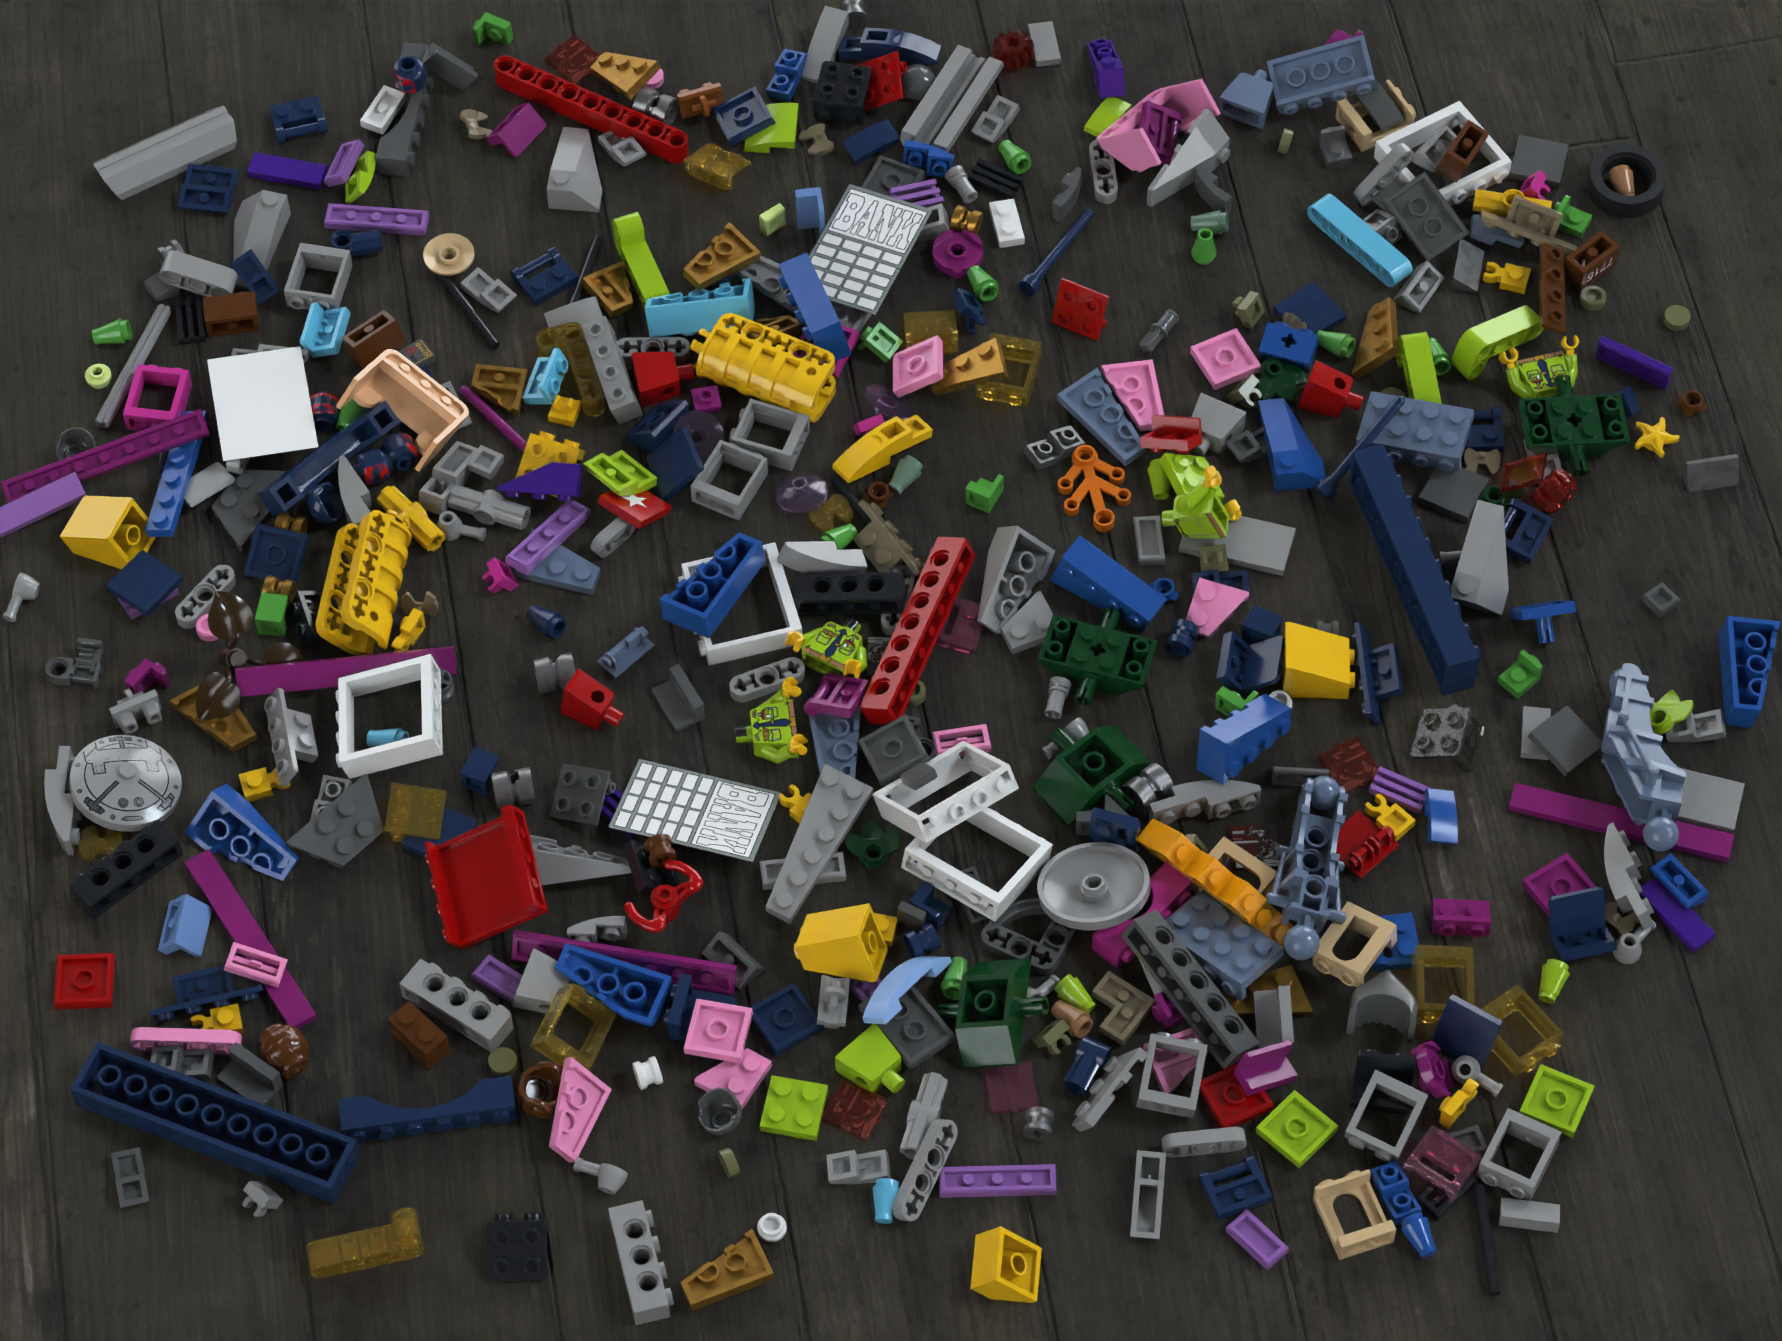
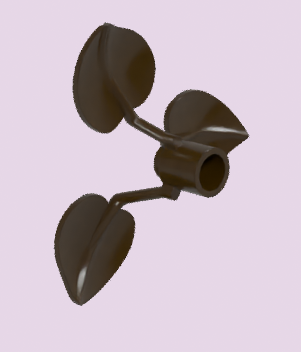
M224 591L215 592L208 614V626L211 633L219 639L229 640L235 636L231 644H228L227 648L223 649L219 656L227 678L219 672H212L203 678L196 695L198 719L224 718L237 710L241 695L239 688L230 683L232 681L231 669L243 668L246 663L264 666L305 661L298 649L286 642L274 643L268 647L265 652V661L249 659L243 650L235 648L240 640L239 633H246L252 628L253 614L245 601L234 594Z

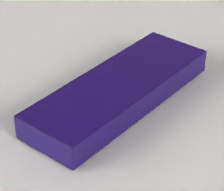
M254 152L247 174L251 178L321 190L328 169L327 165Z
M1602 336L1599 340L1595 358L1655 386L1667 389L1672 376V367L1605 336Z
M1656 877L1641 887L1643 892L1639 893L1641 900L1647 897L1658 918L1693 953L1715 938L1716 933L1691 908L1687 910Z

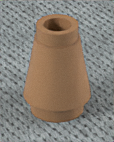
M1619 165L1609 171L1610 176L1608 180L1615 193L1635 196L1633 171L1629 169V166Z
M1062 1000L1057 1001L1051 1008V1014L1057 1020L1063 1019L1069 1026L1067 1032L1072 1037L1083 1038L1092 1029L1093 1020L1090 1018L1089 1013Z

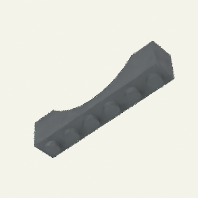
M404 42L400 58L412 56L422 61L429 45ZM426 68L427 80L422 90L410 94L408 107L399 123L380 138L376 153L378 174L408 177L410 167L415 165L414 149L419 147V128H423L425 122L423 111L428 109V90H432L434 85L433 73Z

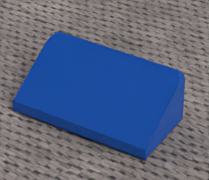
M1671 853L1649 869L1687 910L1707 901L1708 890Z

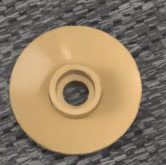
M454 233L434 237L427 243L423 251L424 262L428 269L444 276L456 275L470 267L475 256L472 243L466 237Z

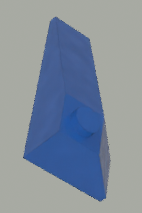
M1284 398L1259 400L1257 404L1264 431L1265 445L1267 446V456L1274 492L1314 488L1320 479L1324 480L1326 478L1323 461Z
M567 943L555 966L558 972L624 1019L649 1027L653 1026L664 1016L671 1000L672 976Z

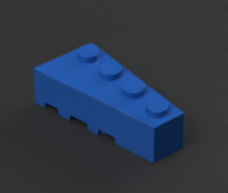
M740 532L737 533L714 553L715 557L707 563L703 562L696 568V573L687 580H681L676 585L677 589L669 595L666 593L659 599L663 619L710 638L765 563L762 541Z
M1082 536L1076 539L1061 558L1050 581L1103 611L1106 608H1111V615L1113 609L1117 610L1120 613L1119 620L1141 632L1145 631L1167 600Z
M1734 616L1726 617L1718 633L1725 725L1753 727L1762 709L1767 677L1771 668L1772 654L1775 649L1776 636L1781 621Z

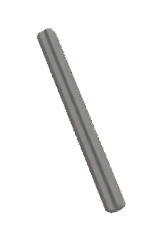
M163 304L157 306L95 419L98 427L107 429L113 421L131 388L137 365L144 364L171 315L169 306Z

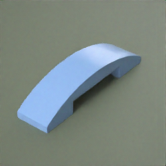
M919 956L897 966L883 979L870 998L862 1018L864 1023H888L902 1009L899 998L922 976H938L952 962L951 958Z

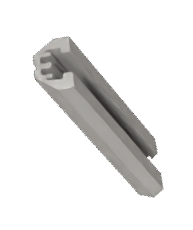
M957 45L902 129L900 141L903 146L905 140L928 144L949 152L1001 72L1004 63L992 57H989L987 61L982 57L977 58L972 54L971 49Z
M225 106L215 107L95 161L93 165L111 190L121 200H124L187 171L188 164L200 165L235 149L237 138L234 120L228 114Z

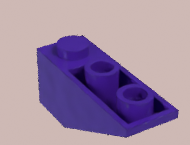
M1101 38L1087 43L1094 81L1100 98L1125 96L1124 67L1112 41Z
M552 462L498 486V491H504L505 497L521 498V493H531V499L547 500V495H557L558 501L573 502V497H581L583 465Z

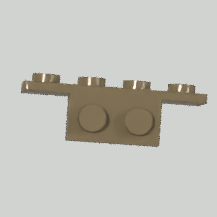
M1514 196L1505 218L1481 210L1479 214L1480 220L1483 221L1482 224L1495 230L1497 227L1507 230L1506 233L1519 239L1521 236L1531 239L1530 242L1536 246H1540L1543 242L1562 249L1566 257L1577 249L1576 245L1554 237L1562 220L1563 213L1519 196Z
M861 500L858 504L871 519V522L853 539L855 543L862 549L878 572L892 571L896 566L902 565L905 562L914 575L919 578L925 564L918 557L914 558L911 552L913 549L904 539L900 540L896 536L898 533L896 527L888 520L884 521L881 517L884 514L883 511L874 502L869 504Z

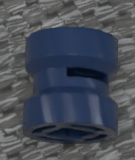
M1178 619L1172 626V635L1168 637L1165 647L1176 656L1187 657L1193 650L1194 644L1192 642L1197 639L1199 628L1189 620Z
M931 923L922 925L917 933L911 930L903 934L906 948L912 958L923 956L924 950L933 952L941 948L938 934Z

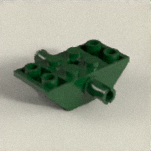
M1559 375L1554 378L1557 397L1524 398L1518 400L1526 448L1539 456L1558 453L1559 458H1569L1572 476L1577 477V472H1579V477H1582L1589 473L1585 457L1598 456L1630 442L1621 394L1574 396L1570 381L1571 377L1565 375L1564 380L1563 375Z
M1111 608L1104 609L1099 626L1052 615L1038 656V662L1055 676L1064 677L1072 685L1079 686L1074 698L1075 702L1079 705H1082L1084 698L1086 699L1084 706H1090L1095 691L1117 696L1144 687L1158 641L1115 630L1120 618V613L1113 609L1111 618L1109 615Z
M1115 725L1096 727L1077 742L1063 727L1057 729L1059 733L1055 730L1049 739L1062 753L1054 758L1034 784L1032 790L1068 827L1076 822L1077 811L1092 810L1105 800V795H1108L1128 814L1127 809L1131 811L1136 806V801L1122 789V785L1134 776H1138L1139 772L1152 762Z
M1029 958L977 962L962 976L959 1003H939L938 1008L943 1010H937V1014L943 1021L956 1020L955 1030L965 1069L1018 1066L1025 1015H1046L1049 1011L1044 1009L1049 1008L1046 996L1027 998L1031 966Z

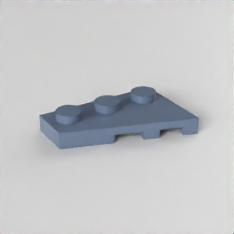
M559 545L528 575L518 570L515 571L518 578L593 595L601 575L598 566L562 545Z

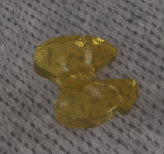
M833 494L830 500L825 501L823 505L813 504L808 509L811 522L818 527V530L824 532L834 529L832 518L835 515L844 523H849L853 519V509H850L847 499L840 494Z
M96 826L86 827L81 833L82 838L79 844L82 858L89 861L97 854L105 853L109 856L123 843V831L107 829L105 838H99Z

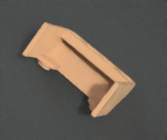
M392 349L385 350L356 375L336 405L338 409H341L353 399L361 407L372 408L386 400L398 419L418 434L415 446L418 452L423 455L415 467V470L418 472L441 451L469 414L468 408L463 402L401 353Z

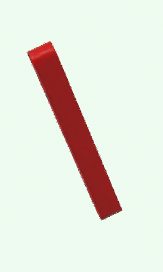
M505 55L495 59V81L500 88L603 133L611 131L615 137L621 140L622 137L627 139L633 136L644 151L671 163H683L688 159V136L685 132L511 56Z

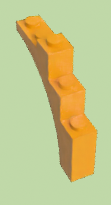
M1154 818L1137 837L1139 844L1154 857L1164 863H1168L1202 888L1236 916L1284 947L1285 934L1294 926L1289 921L1287 925L1281 924L1282 915L1273 906L1266 903L1267 899L1249 882L1233 875L1215 857L1201 851L1181 832Z

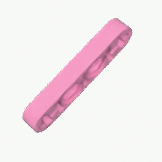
M138 1027L131 1031L129 1046L136 1051L152 1052L153 1047L180 1045L183 1050L211 1049L214 1054L230 1055L228 1050L235 1042L241 1045L242 1035L232 1030Z

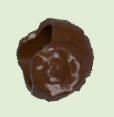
M279 1023L268 1026L258 1038L260 1058L280 1072L282 1078L285 1080L294 1079L308 1067V1042L298 1028L290 1024L283 1025Z
M541 1061L536 1066L529 1067L523 1072L517 1087V1098L523 1103L522 1108L527 1114L544 1119L554 1114L563 1066L549 1061Z

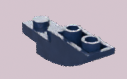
M865 28L862 36L843 37L838 53L840 60L875 59L898 51L899 60L901 62L904 61L907 66L913 64L931 66L938 65L942 46L924 37L904 31L885 28Z

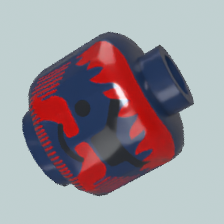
M412 56L402 57L395 62L392 71L396 88L403 93L409 94L422 90L427 80L424 63Z
M324 391L310 396L315 430L327 432L336 427L340 409L336 407L339 402L338 398Z
M393 433L383 441L381 450L386 452L391 458L393 471H406L417 463L418 450L412 437L408 434Z
M374 448L357 454L356 464L352 465L357 475L367 486L387 481L390 478V472H393L391 458L380 448Z

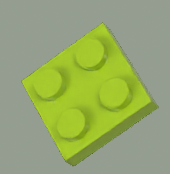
M1164 453L1159 459L1177 496L1188 494L1199 482L1203 483L1206 480L1203 472L1209 467V463L1205 457ZM1220 485L1208 488V490L1214 489L1220 501L1225 498Z
M1540 1064L1519 1113L1573 1138L1595 1086Z
M772 1075L760 1122V1131L817 1141L828 1094V1085Z
M1294 1090L1256 1127L1255 1133L1296 1167L1300 1168L1338 1131V1125Z

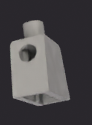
M1201 393L1192 417L1201 419L1202 444L1191 449V452L1196 456L1202 457L1207 450L1217 454L1222 453L1227 448L1225 442L1239 435L1245 428L1246 412Z
M533 948L512 1006L557 1015L562 1001L579 1007L584 991L569 986L570 980L555 969L557 961Z

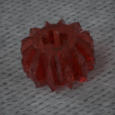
M1008 29L1007 34L999 33L998 38L994 39L993 57L1002 61L1007 71L1010 68H1015L1018 71L1020 66L1027 68L1029 62L1034 57V43L1028 36V33L1021 34L1020 30L1011 32Z
M1558 468L1551 471L1540 482V485L1535 489L1533 499L1542 510L1547 511L1549 514L1555 513L1571 500L1572 495L1576 492L1578 483L1569 472Z

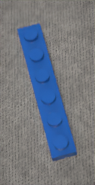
M182 411L180 416L193 411ZM202 411L205 422L208 424L209 416L207 411ZM203 438L169 450L145 528L148 537H173Z

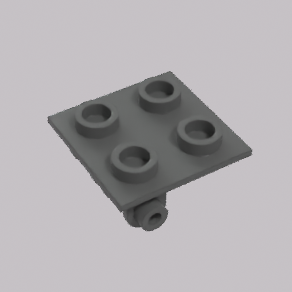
M563 763L549 817L598 826L605 795L614 793L616 789V784L609 779L611 772Z

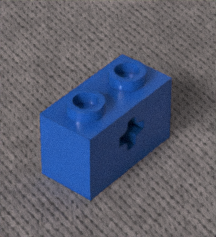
M1276 321L1274 324L1267 322L1259 348V358L1262 360L1277 358L1284 364H1294L1302 370L1310 372L1318 346V335H1315L1312 330L1300 328L1299 330L1289 328V325L1283 322ZM1292 341L1293 344L1290 345V348H1286L1285 345Z

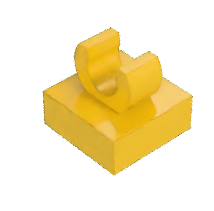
M556 395L548 414V422L574 427L582 407L581 401Z

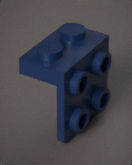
M1233 631L1225 633L1223 635L1216 679L1230 691H1235L1238 694L1277 683L1281 676L1285 638L1277 636L1248 645Z
M1593 887L1549 898L1550 944L1560 961H1574L1578 958L1602 955L1606 952L1615 951V940L1605 924V894L1601 887Z
M681 973L678 984L673 983L670 996V999L673 1000L672 1007L666 1009L664 1016V1025H668L669 1039L686 1041L696 999L737 1005L736 998L729 995L693 989L692 975Z

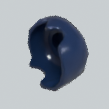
M330 482L315 486L309 492L307 507L310 515L317 522L327 525L336 522L338 518L343 516L344 511L340 495Z

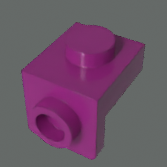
M717 385L691 389L694 416L720 412L721 401Z
M145 658L136 669H132L125 679L126 688H129L132 694L141 691L144 693L156 682L167 689L170 685L167 675L168 671L160 663L156 662L154 664Z
M1161 993L1154 995V1005L1151 1007L1152 1013L1156 1021H1161L1166 1030L1187 1022L1168 996L1163 998Z

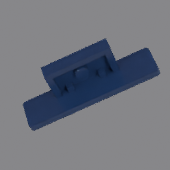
M1359 621L1354 623L1355 633L1352 634V638L1358 650V656L1355 657V661L1361 673V679L1358 680L1360 691L1364 696V702L1361 703L1364 716L1366 718L1369 717L1375 725L1381 724L1378 701L1404 694L1398 649L1394 643L1371 650L1369 632Z
M225 965L172 977L178 1004L149 1010L151 1017L157 1016L158 1021L174 1018V1012L185 1010L186 1014L203 1011L202 1006L213 1003L214 1008L231 1004L230 999L241 997L242 1002L259 998L258 993L264 990L262 985L234 991L231 973L224 971Z

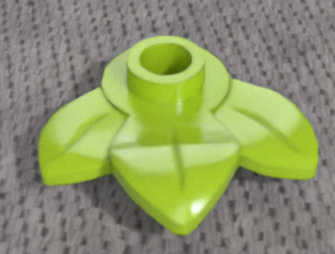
M1670 690L1657 703L1654 702L1652 709H1650L1653 733L1658 735L1667 733L1675 723L1686 719L1693 709V701L1685 700L1681 702L1676 692Z

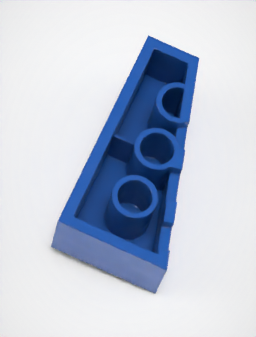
M804 253L778 264L782 275L778 276L783 290H789L786 293L791 308L795 306L797 308L794 310L799 325L804 324L805 326L802 330L807 342L812 341L813 345L830 351L835 357V362L852 355L841 323L808 254Z
M1263 694L1245 704L1241 712L1236 709L1230 712L1228 719L1223 720L1219 718L1213 721V727L1204 726L1200 728L1196 770L1222 785L1231 777H1236L1243 767L1248 763H1252L1262 751L1269 749L1281 735L1288 733L1292 725L1290 721L1292 708L1267 694Z

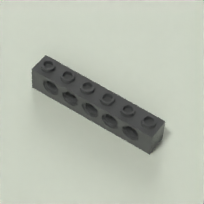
M1157 909L1132 921L1121 934L1132 951L1201 1041L1208 1045V1050L1221 1067L1226 1069L1240 1062L1245 1053L1253 1051L1260 1044L1253 1033Z

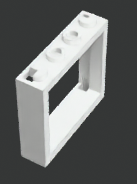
M1458 101L1376 141L1374 158L1380 163L1400 143H1405L1412 149L1424 143L1444 124L1450 129L1457 126L1462 129L1469 119L1482 129L1483 127L1465 106ZM1488 135L1480 151L1491 164L1458 180L1457 183L1454 182L1439 189L1450 206L1462 203L1466 198L1474 195L1476 189L1486 190L1488 187L1496 183H1502L1503 180L1509 178L1512 161L1490 135ZM1405 167L1393 181L1403 187L1415 179V176Z
M775 542L763 545L765 563L762 567L768 566L787 628L712 645L710 638L700 635L701 640L697 641L701 656L706 655L709 666L791 647L793 645L786 646L784 644L788 633L796 631L803 634L783 566L777 560L779 553ZM713 557L681 564L682 576L678 577L679 582L690 578L696 573V568L700 564L709 562Z
M431 654L338 678V690H336L335 694L339 704V711H336V720L339 725V732H336V741L339 746V753L336 754V762L339 768H343L349 779L443 755L441 670ZM421 680L422 735L354 752V697Z
M962 741L925 763L935 768L938 775L935 780L918 790H914L904 785L901 778L872 795L882 818L927 843L1019 789L1009 764ZM964 751V758L961 759L959 753ZM970 771L983 777L920 815L907 809ZM928 817L930 822L924 825L922 820Z
M988 807L966 819L969 823L1030 857L999 892L992 890L926 852L925 849L936 838L925 843L916 837L905 848L901 868L996 922L1042 871L1050 859L1053 844Z

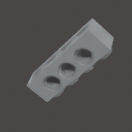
M606 316L582 325L581 327L606 400L617 423L620 425L642 416L643 413L616 335Z
M420 958L400 982L403 998L490 1052L497 1049L513 1030L512 1016L507 1008L491 1003L480 991L476 990L474 992L470 990L459 978L455 976L449 977L435 963H427ZM433 988H441L436 992L430 991ZM456 1002H464L460 1006L453 1005ZM479 1016H486L483 1020H476Z
M643 1200L608 1208L635 1325L670 1317L669 1306L674 1305L671 1289L664 1288L663 1280L667 1279L664 1261L658 1262L656 1254L661 1253L657 1235L651 1236L650 1228L654 1227L651 1209L645 1211ZM633 1233L642 1234L641 1237L636 1239L629 1237ZM639 1259L648 1260V1262L643 1265L635 1263ZM646 1285L655 1286L651 1291L642 1290Z

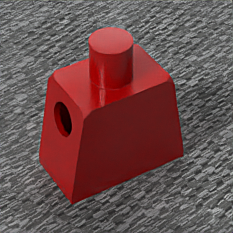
M671 351L631 353L632 367L641 408L678 397L681 394L680 381L694 379L692 364L676 366L675 356Z
M1315 361L1304 387L1298 408L1337 418L1340 416L1344 406L1359 411L1364 396L1350 392L1353 383L1352 377L1319 361Z
M580 669L576 671L564 688L560 713L594 730H599L605 721L617 728L625 716V713L613 707L614 692Z

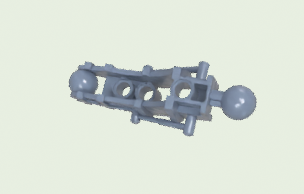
M1625 663L1622 668L1615 670L1609 679L1612 697L1604 727L1601 763H1604L1615 785V790L1621 797L1631 820L1638 826L1646 824L1643 829L1644 842L1657 852L1667 851L1673 848L1679 839L1676 821L1682 804L1686 771L1681 770L1662 750L1663 736L1653 733L1650 709L1653 707L1654 698L1650 697L1647 690L1649 676L1642 675L1641 670L1636 665Z
M1318 776L1314 779L1307 777L1304 785H1302L1297 801L1296 817L1292 825L1293 831L1290 846L1287 847L1279 844L1276 848L1275 853L1281 856L1272 893L1268 892L1265 897L1267 899L1266 903L1282 907L1281 924L1287 925L1290 919L1297 921V925L1290 928L1284 937L1286 952L1296 960H1307L1318 952L1320 946L1318 934H1320L1327 920L1342 924L1346 920V913L1341 912L1339 872L1341 873L1344 870L1345 864L1339 861L1340 854L1336 853L1339 832L1345 821V816L1342 815L1343 808L1347 803L1349 794L1345 793V787L1339 786L1336 780L1329 776ZM1310 805L1317 810L1327 811L1333 808L1331 819L1310 814ZM1309 839L1316 840L1318 844L1311 843ZM1304 863L1310 864L1314 869L1307 868ZM1283 872H1285V879L1282 881ZM1307 889L1313 890L1317 895L1310 894Z

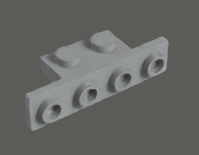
M277 688L266 699L264 709L268 719V730L271 736L272 752L274 753L279 785L286 787L298 772L296 759L313 763L318 757L311 715L287 709L284 690Z

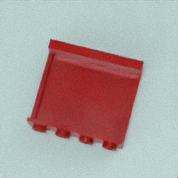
M511 804L501 808V817L442 844L435 845L429 841L424 842L427 852L425 859L432 873L431 885L436 892L438 900L437 911L443 921V937L448 944L461 950L548 912L524 811Z

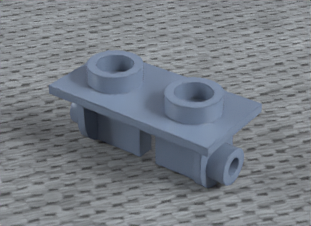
M643 626L640 628L636 627L633 629V632L610 651L605 652L597 660V663L616 679L651 650L655 644L646 637L649 633Z

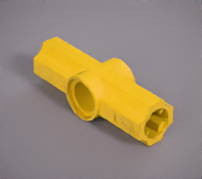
M1476 189L1472 211L1481 212V210L1501 217H1506L1515 195L1550 209L1552 201L1525 197L1521 191L1516 189H1510L1504 193Z
M387 486L381 490L380 495L377 497V503L385 511L392 510L397 512L395 520L401 524L403 518L406 517L409 521L408 530L423 548L434 552L441 547L442 542L445 540V534L429 519L426 511L418 502L414 501L412 503L395 486Z

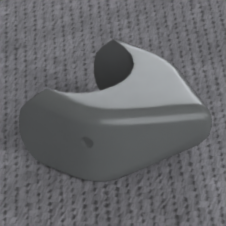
M1384 970L1359 985L1353 992L1350 1000L1346 1034L1353 1035L1356 1027H1361L1364 1023L1370 1024L1374 1022L1378 1024L1382 1022L1384 1025L1390 1024L1392 1028H1397L1400 1033L1404 1034L1407 1043H1413L1418 1011L1415 996L1390 970Z

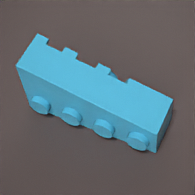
M751 278L742 279V285L732 287L730 282L719 284V288L712 291L706 289L698 291L694 289L688 293V296H683L681 292L647 299L645 313L649 336L671 337L674 334L691 336L702 328L711 332L719 318L726 313H734L753 321L756 306Z

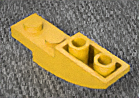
M917 414L903 421L896 416L874 428L855 442L833 463L832 469L846 482L850 483L889 465L892 455L931 438L933 429Z

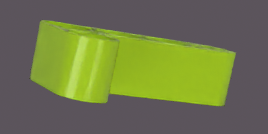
M638 212L612 219L613 234L617 251L621 260L625 262L626 271L645 310L647 299L669 295L670 293L645 241L641 217Z
M1524 305L1468 329L1459 339L1451 357V365L1467 380H1474L1482 373L1490 357L1539 336L1544 330L1541 327V317L1528 305Z
M1427 332L1400 335L1398 338L1399 354L1396 355L1397 365L1404 369L1409 398L1442 404Z

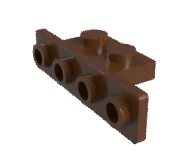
M1543 242L1539 246L1540 282L1538 283L1541 327L1562 335L1566 331L1564 251Z

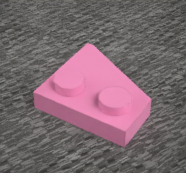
M1199 578L1186 620L1198 626V635L1210 638L1219 629V626L1233 615V612L1249 598L1250 594L1244 590Z
M1192 1028L1172 1034L1173 1038L1176 1039L1194 1038L1201 1041ZM1148 1043L1143 1046L1145 1052H1147ZM1155 1048L1152 1071L1161 1092L1171 1094L1196 1067L1198 1056Z
M747 1048L743 1051L741 1063L723 1061L697 1076L694 1083L695 1086L706 1092L718 1087L728 1089L738 1099L743 1109L771 1069L772 1061Z

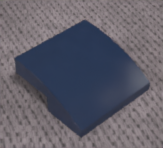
M188 164L185 183L181 184L178 209L228 214L238 183V169Z

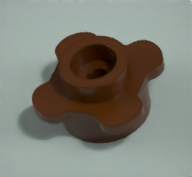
M1696 390L1686 391L1683 396L1680 395L1676 399V403L1682 407L1683 414L1687 417H1691L1697 412L1703 413L1707 410V404L1703 403L1704 398L1702 394Z
M874 482L869 486L868 492L863 494V500L867 503L874 502L880 509L886 508L887 501L894 497V490L883 482Z

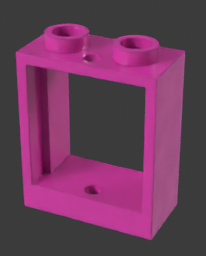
M138 364L123 412L126 429L141 431L179 417L181 412L186 409L192 388L189 370ZM144 383L177 387L170 411L137 408Z

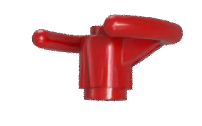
M672 859L664 861L663 865L666 869L678 871L687 876L689 880L675 887L659 885L653 890L651 906L654 918L652 920L644 918L636 910L632 902L625 903L624 909L628 917L637 926L649 932H661L665 929L666 922L673 921L680 913V906L684 900L700 891L703 886V879L688 864Z

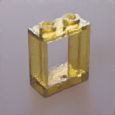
M991 333L989 340L997 338L1001 344L1005 360L1030 364L1024 387L988 381L987 384L978 385L977 383L976 397L988 401L994 400L1009 403L1013 406L1027 407L1041 361L1042 342Z
M1416 945L1412 953V993L1417 1000V1019H1421L1424 1023H1435L1440 1020L1446 1006L1445 1003H1425L1424 966L1463 968L1464 1000L1475 1006L1473 948Z
M571 983L558 989L530 1046L558 1065L563 1066L564 1059L572 1057L590 1071L617 1014L599 1000H595L588 995L583 987ZM566 1003L594 1021L580 1052L552 1034Z
M1518 984L1482 1008L1483 1011L1500 1020L1518 1010L1545 1040L1519 1058L1505 1041L1497 1035L1492 1051L1515 1076H1518L1523 1071L1526 1073L1530 1072L1538 1065L1539 1060L1545 1056H1553L1560 1049L1563 1032Z

